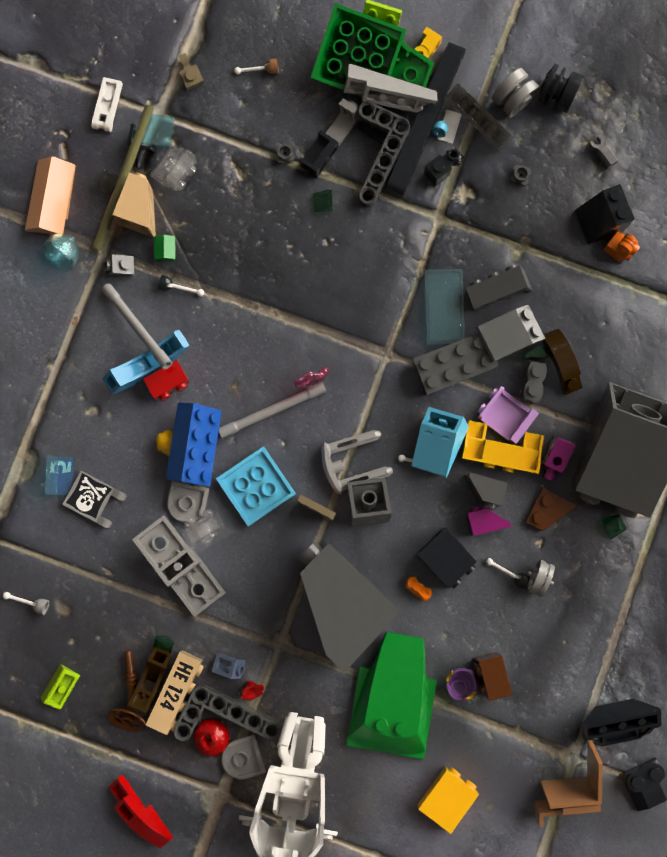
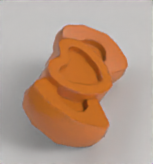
M411 576L406 580V589L410 590L421 601H427L431 598V588H425L423 583L418 582L416 576Z

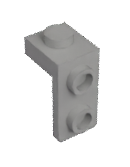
M344 98L339 103L341 113L326 132L327 135L338 141V146L342 144L360 119L358 105L351 100L348 102Z

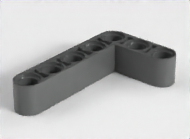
M366 101L359 106L361 120L388 133L360 191L362 204L371 207L377 202L410 133V124L404 117ZM368 108L373 111L369 116L362 114ZM384 116L390 119L387 124H382L379 120ZM403 124L407 129L404 132H399L396 129L397 126ZM390 142H397L398 147L392 150L388 147ZM388 159L390 164L383 167L380 165V161ZM374 176L382 178L379 184H374L371 180ZM366 193H372L374 195L371 201H365L363 199Z
M201 684L192 691L174 728L175 738L179 741H186L194 732L205 708L269 740H274L280 735L281 724L276 719L220 691ZM197 690H204L206 698H198ZM216 698L222 699L224 707H216L214 700ZM189 708L197 710L198 714L196 717H191L188 714ZM232 708H240L242 715L234 716L231 711ZM257 716L260 723L252 725L249 722V718ZM275 725L277 732L275 734L268 733L267 726ZM186 726L189 730V733L187 735H182L179 731V727Z

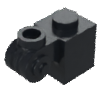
M456 147L448 149L445 155L441 156L439 154L425 166L424 174L436 187L450 176L452 166L455 167L461 164L464 156L460 154Z

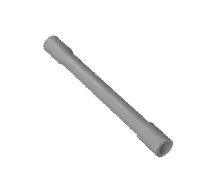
M111 284L104 285L102 292L129 323L153 354L159 365L163 369H168L172 365L170 358L160 349L130 311Z
M320 382L235 422L228 423L219 428L220 436L223 439L305 400L326 393L323 382Z

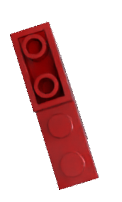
M124 775L118 777L108 787L118 802L113 808L135 833L159 848H162L173 839V836L152 805L144 807Z

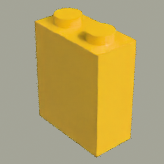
M444 767L417 806L421 812L451 834L479 794L474 783L468 779L466 782L460 778L461 774L451 767L449 770L447 767Z

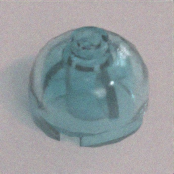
M57 233L49 236L41 244L40 249L44 248L45 258L59 269L63 266L67 268L65 271H71L79 260V247L75 238L70 235Z

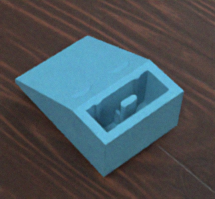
M429 407L421 423L411 466L447 478L469 428L465 418Z

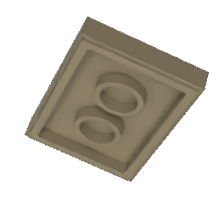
M300 494L297 500L300 505L333 521L336 516L335 512Z

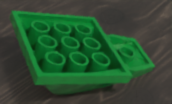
M335 3L310 79L344 91L348 65L353 64L426 88L434 62L419 51L411 49L406 45V42L403 41L406 29ZM353 94V95H356V96H359V97L362 98V95H363V94Z
M385 631L373 665L370 668L359 666L346 746L424 759L437 683L436 679L427 678L424 638Z

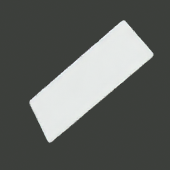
M446 110L443 121L447 124L448 131L445 137H438V140L453 144L462 114Z

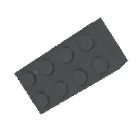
M479 334L411 360L424 395L431 394L499 367L497 361L492 362Z

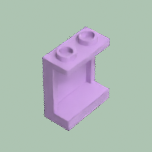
M504 387L494 388L488 396L491 400L487 405L483 403L477 411L479 413L477 419L482 423L488 424L487 426L510 444L515 445L539 413L534 409L530 410L507 393Z

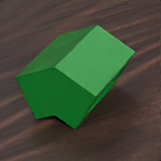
M154 236V260L160 262H172L175 260V236Z

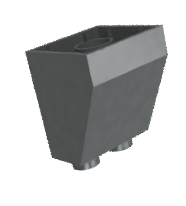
M608 382L599 402L574 474L575 491L579 492L578 496L582 500L595 505L600 504L601 500L615 505L617 512L629 518H636L638 514L651 517L667 485L666 402Z
M314 542L298 559L306 566L300 575L325 654L345 673L401 611L329 543L322 548Z

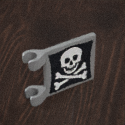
M80 471L62 505L105 528H110L112 521L102 517L101 514L111 496L124 501L127 494Z

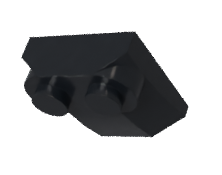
M654 757L620 774L637 811L647 810L667 801V779L665 771L657 758Z

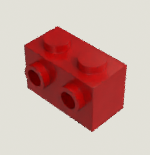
M177 360L172 362L168 369L161 368L143 378L156 401L168 399L171 397L170 394L176 390L180 392L188 387L187 384L190 383Z

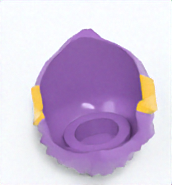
M457 668L448 674L445 688L449 697L455 701L467 702L475 696L478 689V678L474 670Z

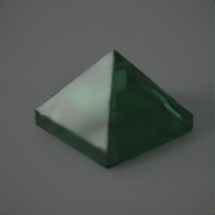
M156 636L153 648L155 646L172 653L174 642L169 636Z

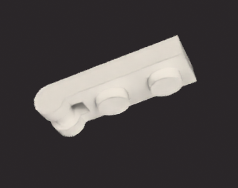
M103 77L92 119V129L98 130L101 128L111 133L123 85L122 81ZM101 116L106 117L105 122L100 121Z

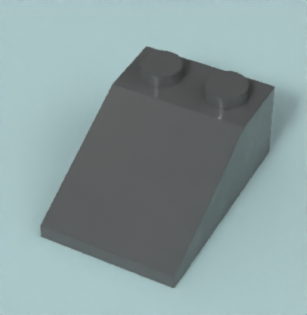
M529 305L517 308L476 327L492 362L530 348L545 339Z

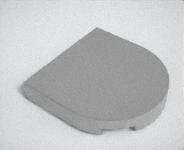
M172 481L167 500V507L172 517L184 523L198 520L205 512L210 489Z
M255 733L235 739L227 745L228 747L222 754V766L227 774L236 779L244 780L266 773Z

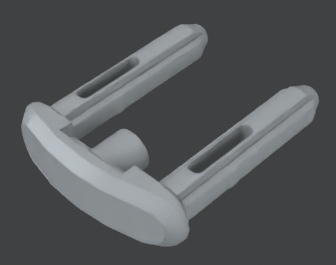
M371 430L329 444L324 442L321 445L323 470L335 493L342 495V492L347 490V482L365 476L368 477L367 480L387 478L393 473L391 467L384 466L342 480H338L335 474L344 471L341 460L332 462L330 456L377 441L381 437L379 430ZM356 440V443L340 448L337 447V445Z

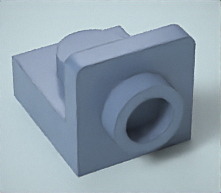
M217 653L212 672L229 679H241L245 671L246 660Z

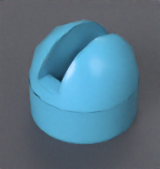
M437 121L432 128V133L440 138L445 137L448 131V126L444 121Z

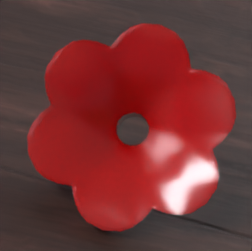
M253 681L246 682V687L242 689L241 698L253 700L261 696L264 686L253 683Z

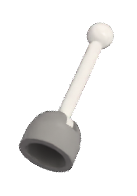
M4 592L2 595L5 600L12 599L33 606L34 612L40 615H45L49 608V600L37 599L32 602L12 596L9 592Z

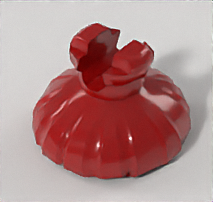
M206 719L195 728L193 739L196 749L201 754L215 757L226 750L230 736L229 730L221 721Z

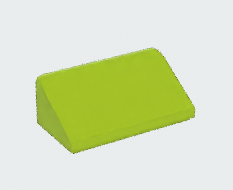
M60 664L41 696L42 702L61 710L80 675Z

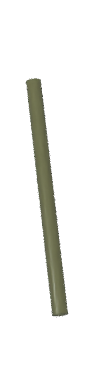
M145 105L93 243L92 247L100 251L114 218L112 214L128 174L131 172L154 108L149 105Z

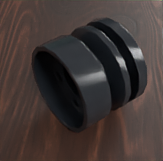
M555 63L547 72L540 87L538 101L542 103L545 95H547L549 99L546 105L549 106L553 99H556L555 109L567 114L584 76L573 71L568 78H565V67H563L560 75H558L556 71L559 65Z

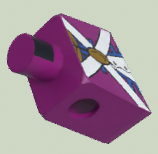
M553 435L542 461V464L546 466L542 477L553 481L557 471L563 473L576 445ZM558 457V462L553 464V459Z

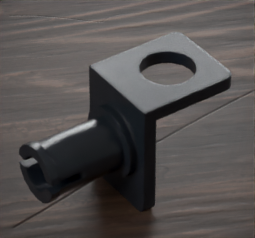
M131 123L127 142L129 147L137 128L133 123ZM140 145L133 167L143 169L145 154L148 152L155 153V149L150 146Z

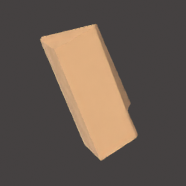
M53 156L38 160L25 231L63 236L65 220H68L76 167L74 164Z

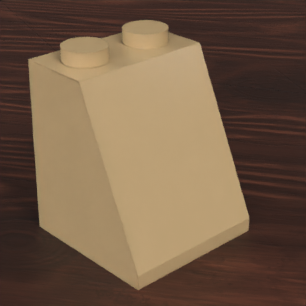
M129 173L112 215L120 226L154 238L156 231L153 190L146 176L140 173Z

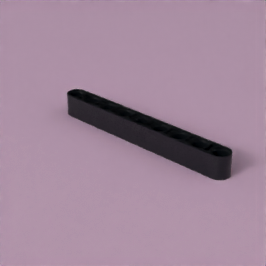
M451 42L448 43L429 86V89L437 92V103L427 104L418 112L390 176L386 191L401 197L404 196L462 62L466 48Z

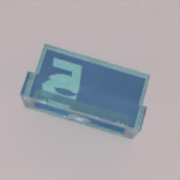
M47 456L46 495H68L74 480V457Z

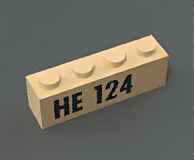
M183 650L179 652L146 726L165 735H168L170 730L174 732L178 722L176 720L179 712H183L187 704L184 700L187 694L191 695L196 685L193 681L196 676H200L204 668L201 665L202 659Z

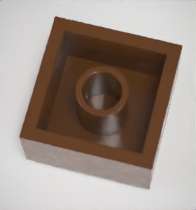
M498 652L474 657L475 663H472L475 674L480 679V682H478L480 694L489 701L511 696L512 691L503 656Z

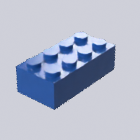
M178 403L166 480L210 486L222 410L195 403Z

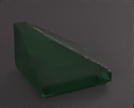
M619 514L598 520L611 540L627 530Z

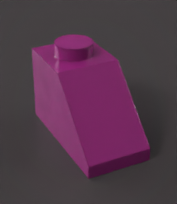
M481 506L470 508V513H466L471 536L511 527L510 522L488 509H481Z

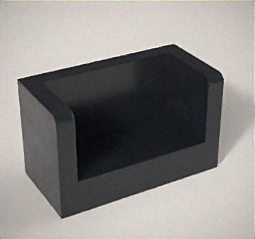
M320 130L317 140L305 157H300L299 166L318 178L338 150V141Z

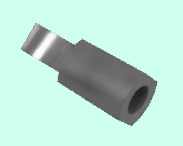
M599 135L596 138L599 145L590 141L589 147L597 151L598 157L609 169L618 162V159L610 148L605 146L604 138Z

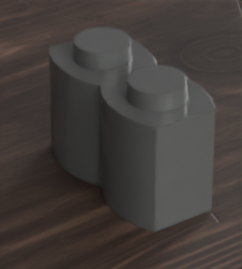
M532 361L524 371L525 384L520 392L521 402L536 404L542 398V382L547 374L546 364Z

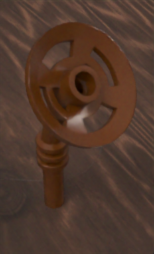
M132 650L124 651L127 673L125 674V677H127L125 681L127 682L126 686H128L127 705L138 684L136 682L137 677H135L137 674L134 673ZM126 708L112 709L107 715L113 725L126 731L141 732L146 727V722L136 713L126 710Z

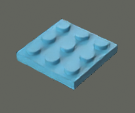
M264 446L216 478L248 527L296 495Z

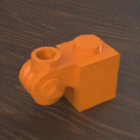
M618 231L604 247L603 251L621 264L625 259L628 261L634 256L640 246L637 245L638 241L633 235H624Z

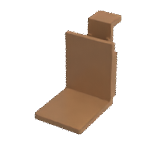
M588 740L586 777L540 781L546 800L535 801V817L539 828L544 827V816L601 812L603 763L592 740Z

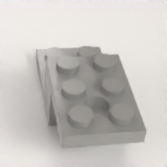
M165 515L132 539L167 587L171 586L194 617L226 593L194 549L188 547ZM159 537L164 538L166 542L165 547L162 549H158L155 546V541ZM196 584H201L204 587L203 594L196 595L193 588Z

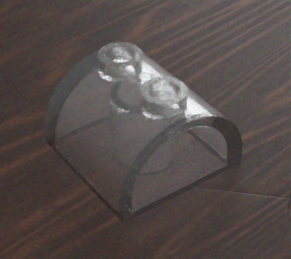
M171 146L150 176L168 190L173 192L176 190L180 191L185 186L183 180L186 176H191L195 173L196 167L194 165L197 163V159L188 149Z
M211 509L204 511L201 514L202 518L196 522L194 519L187 521L184 524L185 528L181 530L187 545L197 554L231 535L216 510L213 512Z

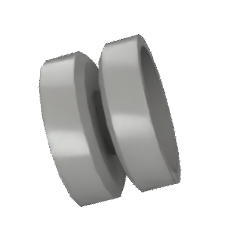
M522 68L517 69L507 77L492 95V99L497 105L505 104L503 111L510 118L519 113L535 97L540 89L534 80L527 82L529 75Z

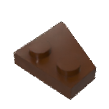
M541 488L525 523L540 531H544L574 509L576 505Z

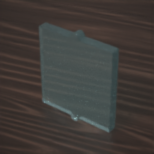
M152 114L141 144L170 147L172 135L174 134V117Z

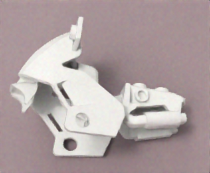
M288 713L277 744L278 755L282 760L281 767L270 766L255 808L254 817L239 815V821H243L242 825L251 826L249 834L259 857H314L323 846V839L332 840L333 837L337 836L335 831L324 830L325 777L324 774L314 773L315 766L320 763L325 749V723L322 717L315 716L314 719L297 717L298 713ZM293 734L291 749H288ZM313 739V753H310ZM266 793L275 794L273 813L275 816L282 817L281 828L269 826L264 820H261L262 814L260 813ZM310 801H319V823L316 824V829H311L307 832L294 830L296 820H305L308 817Z

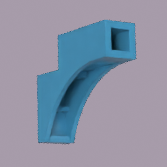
M180 330L173 332L157 344L172 362L176 361L189 347ZM150 350L142 355L110 369L102 379L113 395L144 382L143 378L162 367L155 360Z

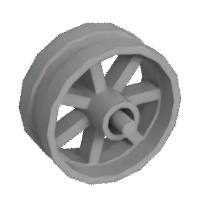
M539 560L533 571H528L527 575L530 576V580L527 585V592L543 597L549 585H554V582L551 580L555 565Z

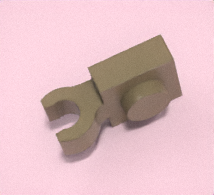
M186 53L179 55L180 62L184 68L179 72L186 89L190 90L204 84L197 65H190Z

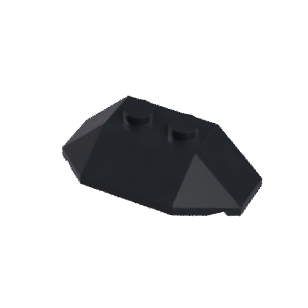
M636 699L595 706L582 723L584 742L592 740L595 745L607 746L641 739L655 728L662 726L661 709Z

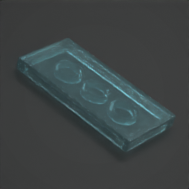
M463 269L425 270L426 345H450L465 339Z

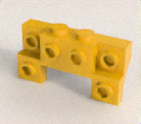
M468 420L469 428L464 438L465 442L461 458L483 462V466L495 469V465L502 466L503 471L514 473V469L539 474L544 435L525 432L522 446H516L485 439L488 424Z

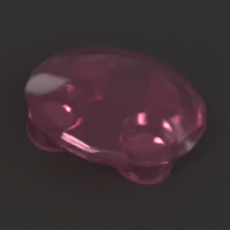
M328 367L320 369L317 374H314L313 371L303 375V378L293 383L296 388L316 386L330 375V370Z

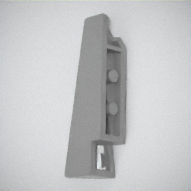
M353 64L348 65L344 93L363 94V102L368 101L416 113L421 111L423 106L427 104L437 103V92Z

